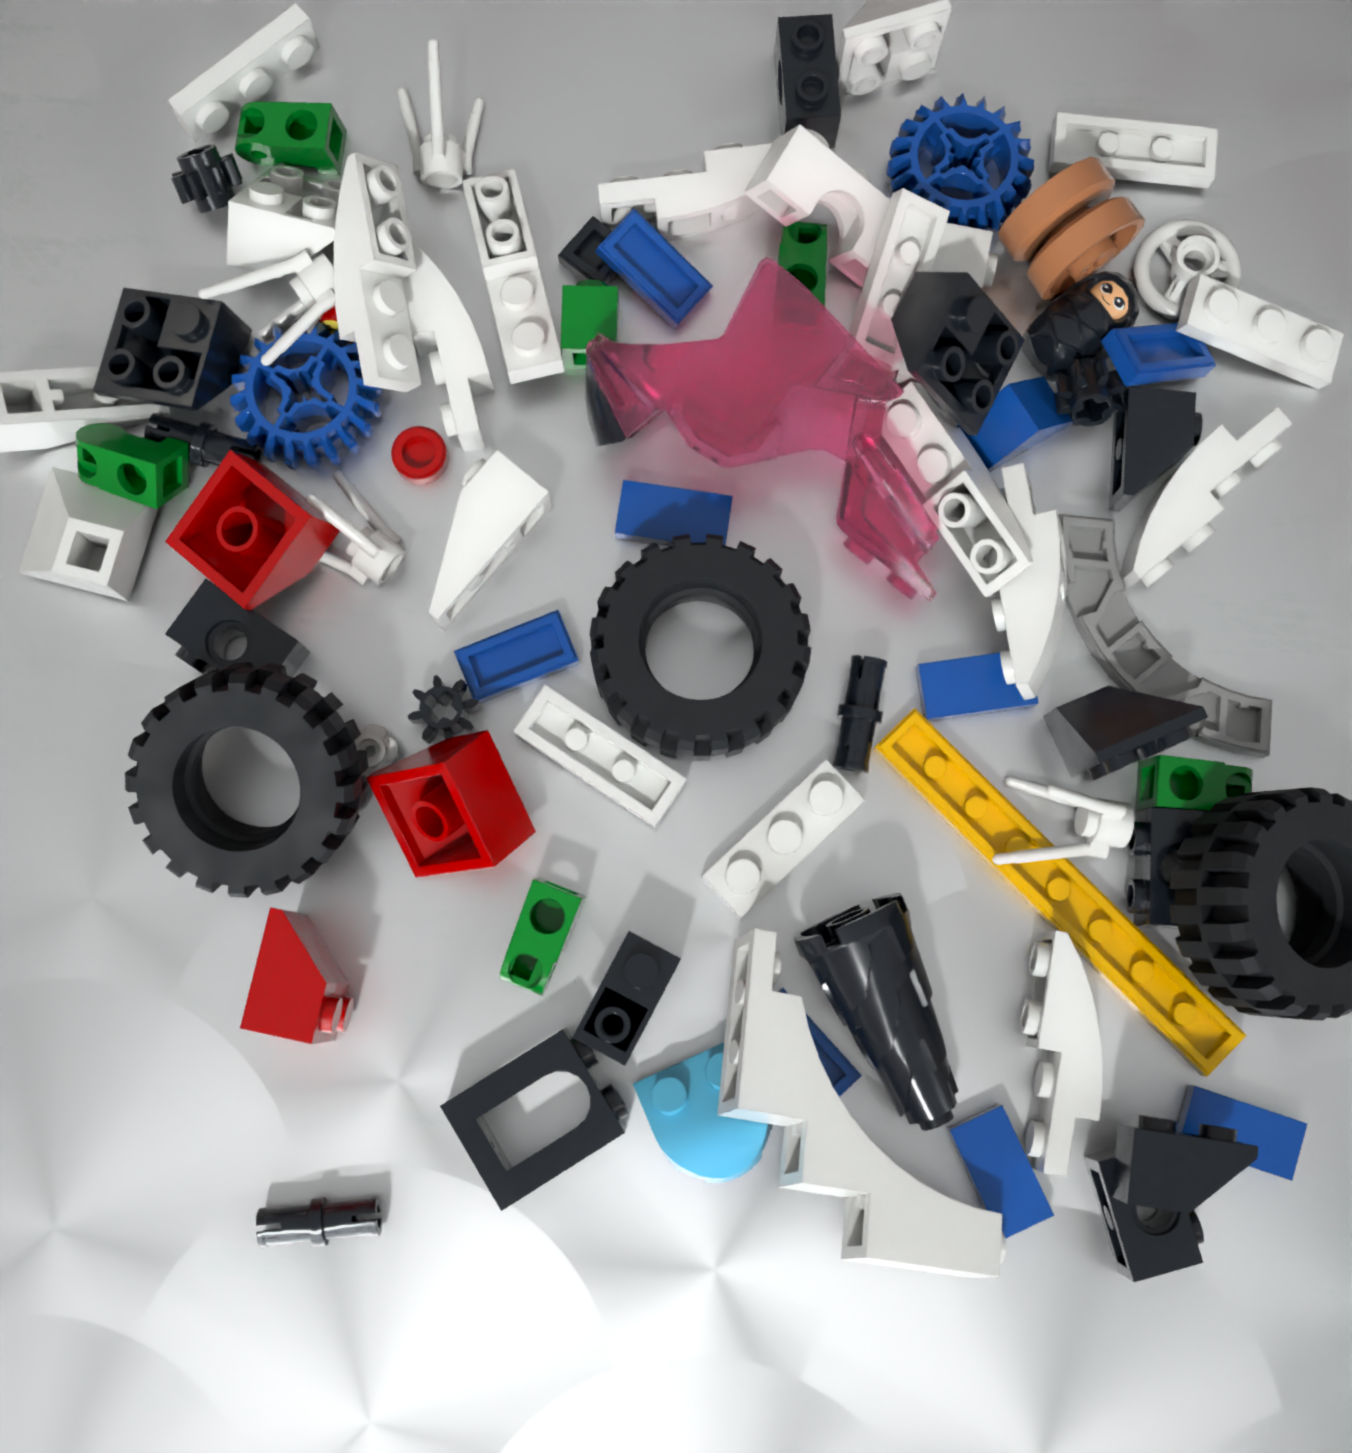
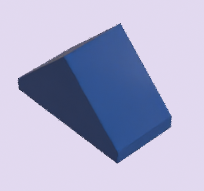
M1044 376L1010 383L1000 390L977 436L968 435L959 425L956 427L963 431L988 471L991 472L1072 424L1073 420L1068 413L1058 415L1054 398L1055 393Z

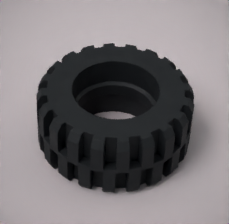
M689 534L673 536L672 546L660 549L659 545L655 542L642 549L641 559L635 564L626 561L615 572L616 581L612 587H604L597 601V615L591 620L589 634L591 640V663L599 694L604 699L610 715L619 726L623 725L631 733V738L644 747L650 744L660 749L661 755L674 759L677 758V755L693 757V761H710L711 756L725 754L726 758L742 753L744 747L754 742L759 744L771 734L779 722H783L792 709L804 683L805 674L810 663L811 647L808 646V636L811 629L808 614L801 613L799 604L802 597L794 583L786 585L780 578L783 569L771 558L767 559L764 563L755 558V547L742 541L739 542L736 549L723 545L724 536L706 534V543H691ZM705 601L721 605L735 613L748 627L753 641V661L744 680L728 694L707 700L688 699L666 690L653 676L645 653L649 630L654 621L663 612L682 603Z
M251 662L235 663L222 670L216 668L180 686L165 696V701L151 709L141 722L145 732L133 738L128 752L129 758L137 761V765L125 772V790L127 792H136L138 801L129 806L128 809L133 824L138 825L144 822L150 835L142 840L152 855L161 849L171 859L166 869L178 878L189 872L198 877L195 883L197 888L214 893L221 885H227L230 897L248 898L257 888H260L261 893L265 896L284 891L290 882L300 884L314 875L323 863H327L352 832L360 817L358 810L366 801L369 784L362 781V774L369 768L367 752L365 750L357 751L355 740L361 733L354 719L344 722L336 711L344 704L332 692L325 697L321 696L314 690L317 680L304 673H300L293 678L286 675V666L267 663L260 668H254ZM228 727L249 728L270 737L285 750L295 766L300 784L299 805L287 821L272 827L248 825L227 815L214 802L204 782L202 757L207 741L215 733Z
M1312 787L1240 793L1237 797H1227L1219 801L1212 807L1210 813H1203L1192 826L1190 831L1194 837L1185 838L1176 856L1181 860L1179 870H1173L1171 873L1169 889L1175 890V905H1169L1170 918L1172 923L1178 924L1180 936L1176 937L1175 940L1181 955L1190 958L1192 964L1188 967L1201 986H1209L1208 992L1213 998L1225 1006H1233L1240 1013L1254 1016L1321 1021L1326 1018H1339L1351 1013L1352 801L1338 793L1330 794L1325 789ZM1284 865H1286L1291 874L1297 895V918L1289 942L1284 936L1277 912V888Z

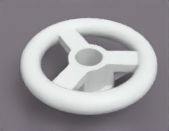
M1183 219L1165 223L1145 237L1136 252L1133 273L1138 292L1146 304L1161 316L1179 321L1183 307L1179 303L1188 289L1189 281L1203 274L1215 280H1224L1225 284L1239 289L1242 269L1237 250L1225 234L1207 223ZM1179 236H1190L1184 239L1182 242H1180L1177 238ZM1158 247H1160L1172 265L1170 275L1173 281L1164 296L1155 287L1150 273L1151 259ZM1184 262L1194 265L1197 271L1189 269Z

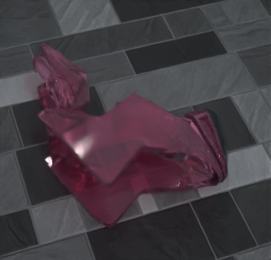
M765 257L759 262L724 334L718 339L672 344H630L616 342L598 331L594 338L590 339L585 346V400L588 420L596 446L614 444L632 438L663 411H666L691 449L724 468L776 459L778 456L807 450H825L844 460L835 509L837 525L841 531L848 535L843 545L867 565L876 558L892 572L886 579L909 599L912 600L918 592L929 601L935 597L937 592L917 562L938 541L939 537L936 533L938 529L899 469L893 463H889L878 447L886 401L900 398L904 391L798 279L773 259Z

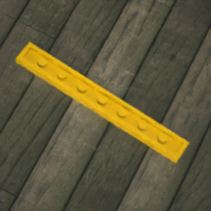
M915 708L872 749L1054 930L1067 932L1077 953L1201 1076L1208 1077L1247 1036L1068 858L1017 864H994L992 858L997 853L1053 847L1054 845Z

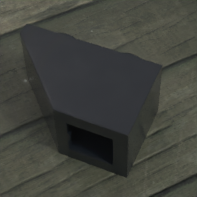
M628 931L572 1038L625 1066L681 958Z
M1139 1115L1138 1126L1118 1123L1111 1197L1130 1205L1191 1213L1257 1160L1258 1146L1237 1141L1238 1129L1199 1124V1134L1195 1135L1176 1132L1177 1120Z

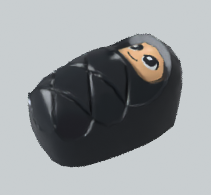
M1110 271L1096 273L1076 282L1052 301L1027 327L1022 336L1025 339L1022 345L1023 353L1032 366L1046 380L1056 383L1055 376L1057 374H1065L1069 365L1076 359L1089 357L1099 359L1104 357L1106 360L1109 355L1101 340L1112 329L1134 327L1139 315V295L1136 289L1122 274Z

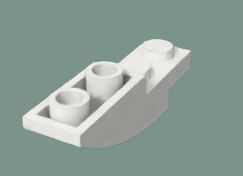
M776 139L771 140L768 144L751 146L727 143L716 147L714 150L704 151L703 172L693 173L689 170L679 169L670 171L663 177L638 179L634 176H620L612 179L609 183L598 184L601 223L608 228H616L634 208L649 223H655L656 230L667 241L715 231L741 221L763 209L744 194V191Z
M353 152L346 159L335 222L334 293L340 340L357 343L364 385L408 392L422 384L402 279L416 271L417 268L398 166Z
M515 169L462 180L510 384L565 372Z
M412 241L417 270L404 277L402 281L413 340L420 356L429 354L436 385L446 383L450 402L440 404L447 436L458 435L464 453L483 449L485 444L474 397L494 393L495 391L482 345L471 318L454 288L437 265Z
M910 382L871 417V420L927 499L922 507L983 595L990 597L1034 562L1004 496L960 428L950 426L920 383Z
M1276 407L1238 440L1220 424L1165 480L1143 513L1124 556L1121 576L1126 588L1125 592L1140 579L1149 587L1174 566L1168 558L1171 553L1181 545L1190 553L1216 531L1209 522L1225 509L1218 500L1242 481L1236 471L1248 461L1257 469L1283 447L1277 437L1293 422L1279 407Z
M1024 463L1001 468L1005 488L1000 489L1020 527L1034 562L999 589L1000 597L991 598V606L997 631L1006 630L1010 650L1000 652L1006 684L1016 683V687L1023 699L1028 700L1036 698L1048 674L1058 645L1065 612L1067 557L1063 528L1057 510L1037 513L1031 481Z
M1055 930L1043 932L1042 941H1035L1032 946L1029 959V974L1036 976L1033 999L1026 998L1020 1017V1032L1027 1034L1025 1046L1048 1050L1046 1062L1040 1061L1035 1073L1034 1094L1037 1097H1041L1038 1119L1037 1121L1031 1120L1027 1128L1025 1153L1027 1156H1032V1168L1042 1173L1067 1177L1076 1117L1100 1122L1103 1091V1058L1099 1021L1092 990L1083 964L1069 934Z

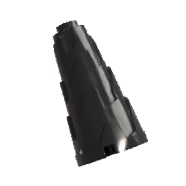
M893 893L872 899L876 908L872 912L869 907L861 908L860 905H856L809 927L800 933V937H794V942L800 956L808 961L843 1025L849 1028L861 1053L880 1077L899 1116L902 1117L905 1114L909 1124H919L921 1130L927 1131L938 1128L954 1118L951 1109L955 1108L957 1103L955 1094L959 1090L946 1057L947 1053L943 1034L931 1001L933 992L912 932L909 909L902 894Z

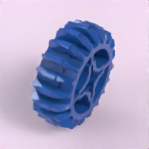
M963 93L956 98L954 106H950L940 96L934 102L932 110L921 104L920 108L915 111L913 120L906 119L901 124L898 133L899 137H896L891 143L889 150L891 160L888 161L886 168L887 178L893 180L889 188L890 198L892 193L904 188L949 210L947 223L987 231L989 227L998 233L1007 217L1022 203L1023 199L1027 198L1032 184L1029 178L1034 171V160L1028 157L1031 150V139L1018 138L1021 132L1020 121L1009 124L1003 122L1006 116L1005 106L994 113L987 111L985 96L976 103V106L967 105ZM925 149L932 155L931 164L934 166L932 175L926 179L921 172L918 161L919 155ZM992 160L995 162L1000 176V186L995 190L988 183L990 175L986 171L987 164Z
M320 321L317 322L310 334L306 330L271 365H263L261 357L284 334L281 328L274 326L273 336L275 340L267 345L264 340L255 338L254 346L259 352L256 357L240 354V363L247 373L231 375L232 384L240 391L230 396L231 406L235 411L240 412L235 417V423L241 432H249L246 440L250 445L258 444L260 448H264L263 455L272 463H276L283 457L286 466L296 471L303 458H305L309 468L318 472L321 465V457L327 456L333 465L339 466L341 457L337 451L346 446L349 452L358 454L360 447L354 437L357 434L363 437H372L374 430L366 419L381 417L382 410L374 400L382 396L383 389L364 385L357 343L349 344L350 341L340 340L339 330L329 335L326 325ZM305 363L299 368L289 369L297 364ZM338 369L342 370L349 380L348 396L344 406L338 404L334 395L331 394L336 384L333 377ZM271 387L275 388L282 398L277 409L280 416L274 425L269 422L266 411L267 397ZM311 390H314L319 399L313 397L306 401L303 396V402H299L294 393L301 396L303 393L308 392L310 396ZM316 423H327V425L319 429L306 432Z

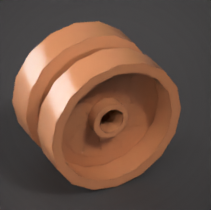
M1089 157L1057 173L1027 197L1005 220L998 232V240L1014 261L1032 260L1027 270V279L1042 300H1052L1060 296L1076 282L1097 273L1120 254L1144 227L1145 219L1128 197L1110 198L1114 189L1115 179L1099 158Z

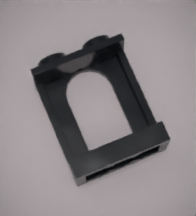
M567 1028L557 1032L440 1106L501 1211L626 1132V1126L622 1118L630 1113L612 1083L602 1088L591 1067L599 1063L591 1047L572 1038ZM557 1071L569 1072L578 1076L587 1086L590 1095V1109L585 1120L573 1130L513 1167L484 1119L483 1114L545 1075Z

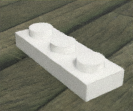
M294 3L167 100L181 126L195 143L206 134L220 130L226 124L229 117L242 108L244 104L260 99L278 79L290 70L302 67L310 60L313 53L320 48L310 18L297 3Z
M1057 112L1052 122L1049 172L1059 173L1078 161L1089 157H1096L1100 159L1114 179L1209 188L1215 179L1218 128Z
M904 188L892 193L844 344V352L888 372L901 369L904 358L891 318L915 272H931L950 213L949 210Z
M1203 274L1189 281L1176 331L1316 389L1331 384L1344 336L1342 332Z
M547 685L543 686L513 730L516 736L654 828H656L687 782V778Z
M826 759L702 875V878L741 919L866 800Z

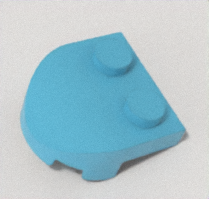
M724 1043L633 1083L652 1132L668 1161L679 1172L682 1171L690 1176L704 1179L708 1183L731 1181L750 1171L762 1158V1151L766 1146L770 1130H772L773 1126L772 1124L717 1116Z

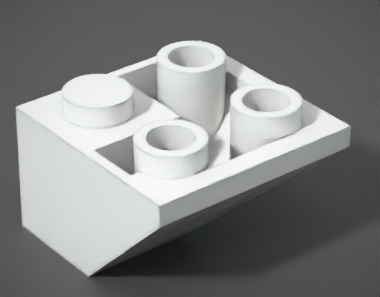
M868 0L842 29L836 60L839 96L849 93L863 95L873 91L880 84L900 78L906 81L915 80L928 73L931 69H934L952 10L950 1Z
M276 165L270 167L228 201L226 265L256 271L290 260L303 250L311 257L332 243L335 236L336 213L342 179H326L322 181L304 176V172L301 169L293 166Z
M52 467L18 572L23 575L129 601L158 509L100 490L98 487L81 481L78 473Z

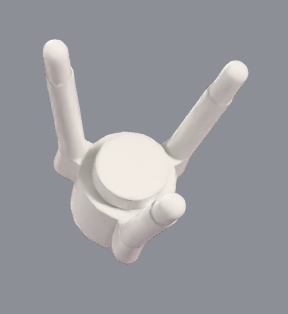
M431 38L428 41L431 133L425 136L423 144L407 89L400 87L397 93L413 155V174L420 176L421 183L428 187L449 189L461 185L463 175L473 173L472 155L482 119L484 100L481 97H477L474 100L461 147L457 144V137L443 131L439 42L437 39Z
M303 250L290 260L204 287L199 290V297L208 299L296 272L297 277L289 281L299 299L264 326L259 334L264 339L269 338L273 334L274 326L282 329L306 309L308 311L261 357V363L269 366L315 321L335 306L334 267L324 253L311 260L307 252Z
M335 471L333 479L375 531L373 532L368 527L363 528L361 531L358 530L315 494H309L306 497L307 503L352 540L346 550V553L353 558L352 562L328 551H325L319 561L349 574L363 586L370 579L377 585H381L394 573L405 557L406 550L399 545L402 538L385 525L341 471Z
M1009 775L1005 778V783L1009 787L1076 807L1075 832L1079 836H1084L1086 843L997 853L993 856L992 860L994 864L1002 865L1080 856L1106 859L1110 846L1124 848L1129 843L1134 829V810L1129 803L1094 798L1055 785L1047 786Z

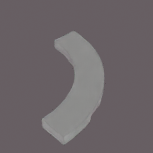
M1059 514L1067 557L1066 604L1082 639L1108 677L1122 689L1203 706L1208 718L1190 726L1194 735L1192 739L1232 753L1260 758L1269 756L1272 700L1232 691L1204 677L1199 678L1174 661L1172 659L1173 655L1154 637L1144 622H1139L1124 592L1126 588L1118 565L1115 545V519Z

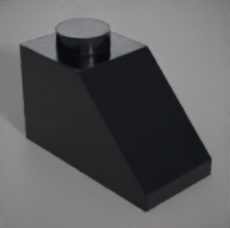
M1129 386L1121 396L1123 408L1122 410H1114L1109 510L1120 511L1177 464L1193 446L1198 444L1202 433L1203 419L1201 413L1195 412L1196 392Z

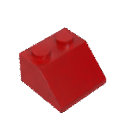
M229 450L165 542L243 609L250 611L308 575L340 531L311 507L305 497L266 465Z
M488 730L445 739L377 770L366 777L415 878L495 867L536 833Z
M270 907L240 1029L308 1044L335 1041L338 1031H346L354 1004L353 997L346 996L349 982L308 915Z

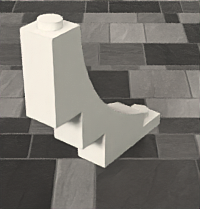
M754 928L735 939L717 1116L784 1126L779 1187L845 1197L841 1260L966 1278L1000 1277V1264L1003 1262L1006 1253V1239L1002 1232V1214L972 1207L946 1197L928 1187L895 1164L871 1141L841 1101L819 1059L808 1027L802 996L772 991V987L777 983L781 971V955L776 951L777 932Z

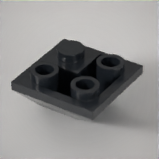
M915 272L891 318L907 370L968 435L977 436L1025 339L968 272Z
M123 287L93 392L99 396L198 411L233 385L231 375L240 374L241 372L240 354H246L252 329L222 301Z
M1106 686L1056 707L1043 716L1071 778L1088 771L1094 781L1141 760L1137 752L1138 749H1140L1145 759L1193 738L1194 735L1190 726L1208 718L1203 706Z

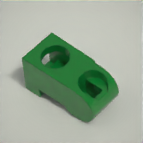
M248 102L241 108L235 151L242 159L257 165L275 166L283 163L289 166L316 167L317 171L321 174L340 175L347 130L332 103Z
M795 222L787 227L782 224L771 328L820 332L825 308L827 224Z
M108 423L90 424L76 431L78 477L89 485L154 509H158L189 487L188 442L171 437L161 442H156L129 434L124 428Z
M1157 755L1138 761L1135 812H1141L1151 807L1210 811L1216 803L1227 797H1237L1240 793L1252 792L1253 770L1247 767L1225 765V762Z
M540 877L533 879L507 949L499 979L543 996L552 978L560 954L565 950L576 919L579 917L587 896Z

